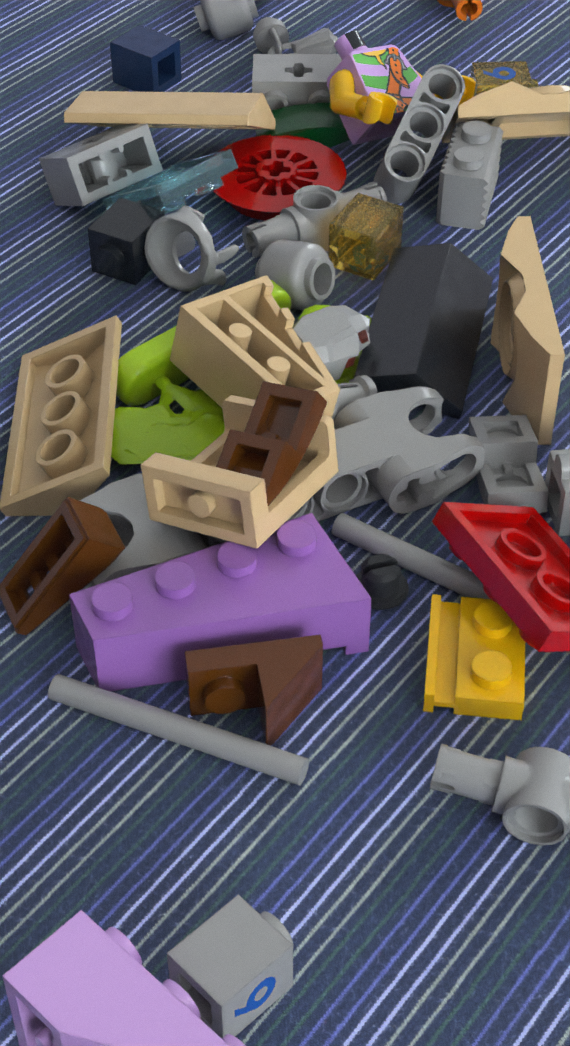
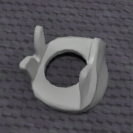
M186 205L174 213L167 214L153 221L147 232L144 246L147 262L154 274L164 284L182 292H191L205 285L218 284L222 286L226 283V274L222 269H216V266L232 258L239 251V246L233 244L216 252L212 235L203 223L205 216L200 211ZM195 237L201 249V262L196 272L189 273L182 267L178 257L185 255L195 248Z

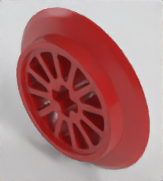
M261 135L236 141L218 151L211 158L206 168L207 183L217 196L227 201L241 214L259 220L274 218L280 215L282 209L293 206V195L298 189L309 185H322L335 191H340L347 176L343 160L332 149L314 140L291 135Z

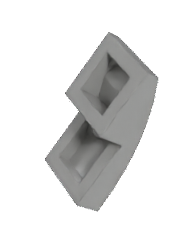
M527 416L469 417V435L477 437L485 446L484 467L476 475L483 504L534 507L538 513L547 512L549 490L536 463L538 440Z

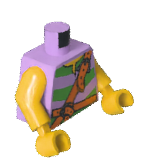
M357 30L350 31L341 36L334 44L342 61L327 78V87L330 93V108L334 113L340 115L350 141L353 145L394 136L423 76L412 67L398 47L390 44L368 48ZM461 75L464 79L465 89L458 106L474 96L476 81L471 77ZM432 93L435 97H437V98H439V99H443V98H442L441 96H439L438 94Z

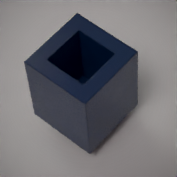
M138 24L110 42L113 83L136 92H165L182 80L179 39Z

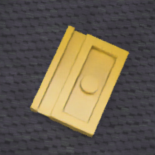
M432 594L423 712H433L434 706L454 708L453 714L522 721L525 697V641L521 638L517 625L503 608L491 599L461 597L460 603L442 602L441 595Z

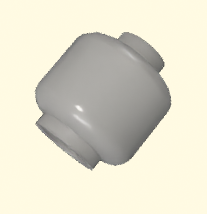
M200 0L201 4L193 7L201 31L204 32L210 29L212 36L217 40H224L250 31L254 23L253 18L259 16L254 0Z
M279 239L270 243L264 250L255 268L256 279L267 275L270 280H273L290 295L291 309L303 311L312 305H321L324 299L328 298L335 285L334 265L330 261L327 252L315 243Z

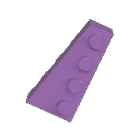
M312 513L286 521L257 549L226 541L69 594L76 647L96 687L108 691L186 680L185 651L321 634L323 650L343 647L345 655L369 651L372 598Z

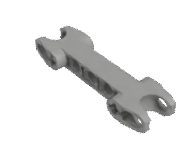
M418 386L379 392L355 400L346 405L334 420L339 472L288 520L312 513L317 521H321L382 498L394 512L401 514L435 504L448 494L467 484L483 469L485 446L477 437L467 434L442 437L428 435L442 422V403L444 399L436 389ZM426 404L421 415L409 420L408 416L414 408ZM466 454L464 460L457 467L446 471L440 469L454 459ZM142 473L112 482L80 500L102 508L108 514L125 545V549L117 559L91 581L92 586L226 542L223 539L150 520Z

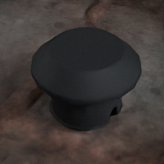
M377 554L368 557L361 565L362 570L356 575L372 598V609L385 610L399 606L406 599L409 592L408 582L401 574V568L397 566V560L389 555Z

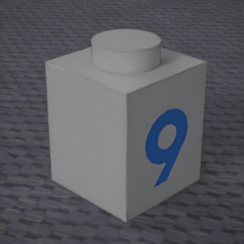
M238 894L167 953L169 979L178 983L191 996L199 1009L200 1019L220 1038H223L226 1034L237 1036L293 986V940L288 930L278 918L267 911L259 914Z

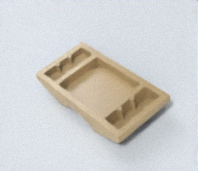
M511 81L482 92L457 106L442 137V143H450L456 123L475 120L486 122L490 126L500 127L503 131L502 140L570 136V86L546 85L528 88Z
M517 216L508 230L500 255L499 285L491 344L500 352L504 374L513 379L502 401L511 415L527 416L538 440V445H550L565 353L531 216Z

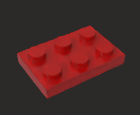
M443 502L432 523L449 542L451 552L457 558L464 561L481 581L486 595L498 603L517 625L521 638L538 652L570 651V548L534 507Z

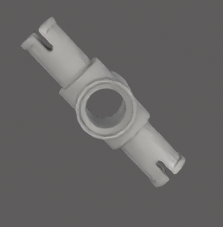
M370 182L345 193L322 185L302 187L293 195V206L282 209L280 215L260 223L257 222L244 226L242 230L244 245L249 253L252 252V256L255 258L260 257L270 243L279 239L315 243L320 245L325 251H329L337 244L338 232L349 229L351 223L356 220L382 213L387 209L385 191L381 186L377 187L376 182Z
M441 744L429 789L457 794L491 805V812L502 815L503 825L506 830L517 839L530 844L553 845L562 841L567 834H570V757L567 754L553 748L532 747L520 752L516 759L505 756L503 762L463 752L460 749Z

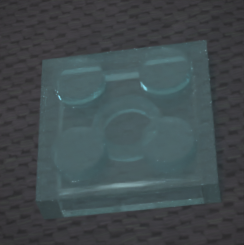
M231 149L175 163L163 169V171L103 199V202L108 210L121 197L164 210L166 214L186 205L184 197L194 192L196 196L223 186L221 177L237 169L238 165Z

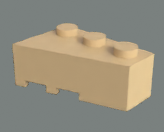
M267 275L181 305L170 361L221 408L222 402L230 395L256 400L262 382L265 381L318 391L327 401L323 415L332 418L340 388L310 342H301L293 329L295 318L289 308H280L272 296L274 285Z

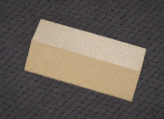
M82 91L64 112V123L96 127L148 123L149 128L275 130L276 120L263 93Z
M117 315L22 355L0 499V510L5 516H52L67 497L80 501L93 494L110 476L122 322Z

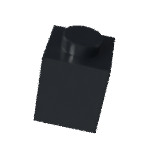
M120 197L88 228L92 271L137 285L151 270L144 249L147 232L153 221L165 216V211Z

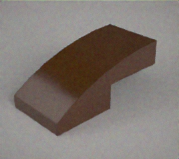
M263 381L245 431L241 432L230 429L216 467L263 478L265 480L267 504L269 506L282 491L301 462L320 423L327 401L318 391Z

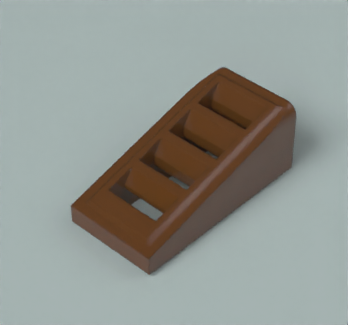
M67 497L0 583V598L16 633L28 635L70 599L69 594L83 589L110 566L125 549V545L111 519L102 508ZM32 585L34 592L30 596L27 589Z

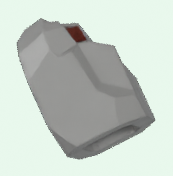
M346 305L328 306L302 316L293 325V329L301 342H310L334 380L340 379L343 370L353 366L359 352L370 344L368 333L370 319Z

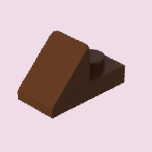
M321 634L185 651L187 694L191 716L210 713L227 714L236 710L258 707L265 744L273 745L322 689L323 642Z

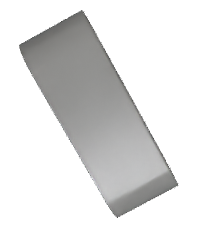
M445 64L434 65L425 72L383 156L373 182L377 183V187L381 186L383 188L387 202L393 204L404 203L415 193L464 94V79L459 71ZM432 93L438 94V95L441 96L443 99H439V98L435 97ZM413 130L422 133L426 138L417 136L413 133ZM393 169L402 170L408 177L399 176Z

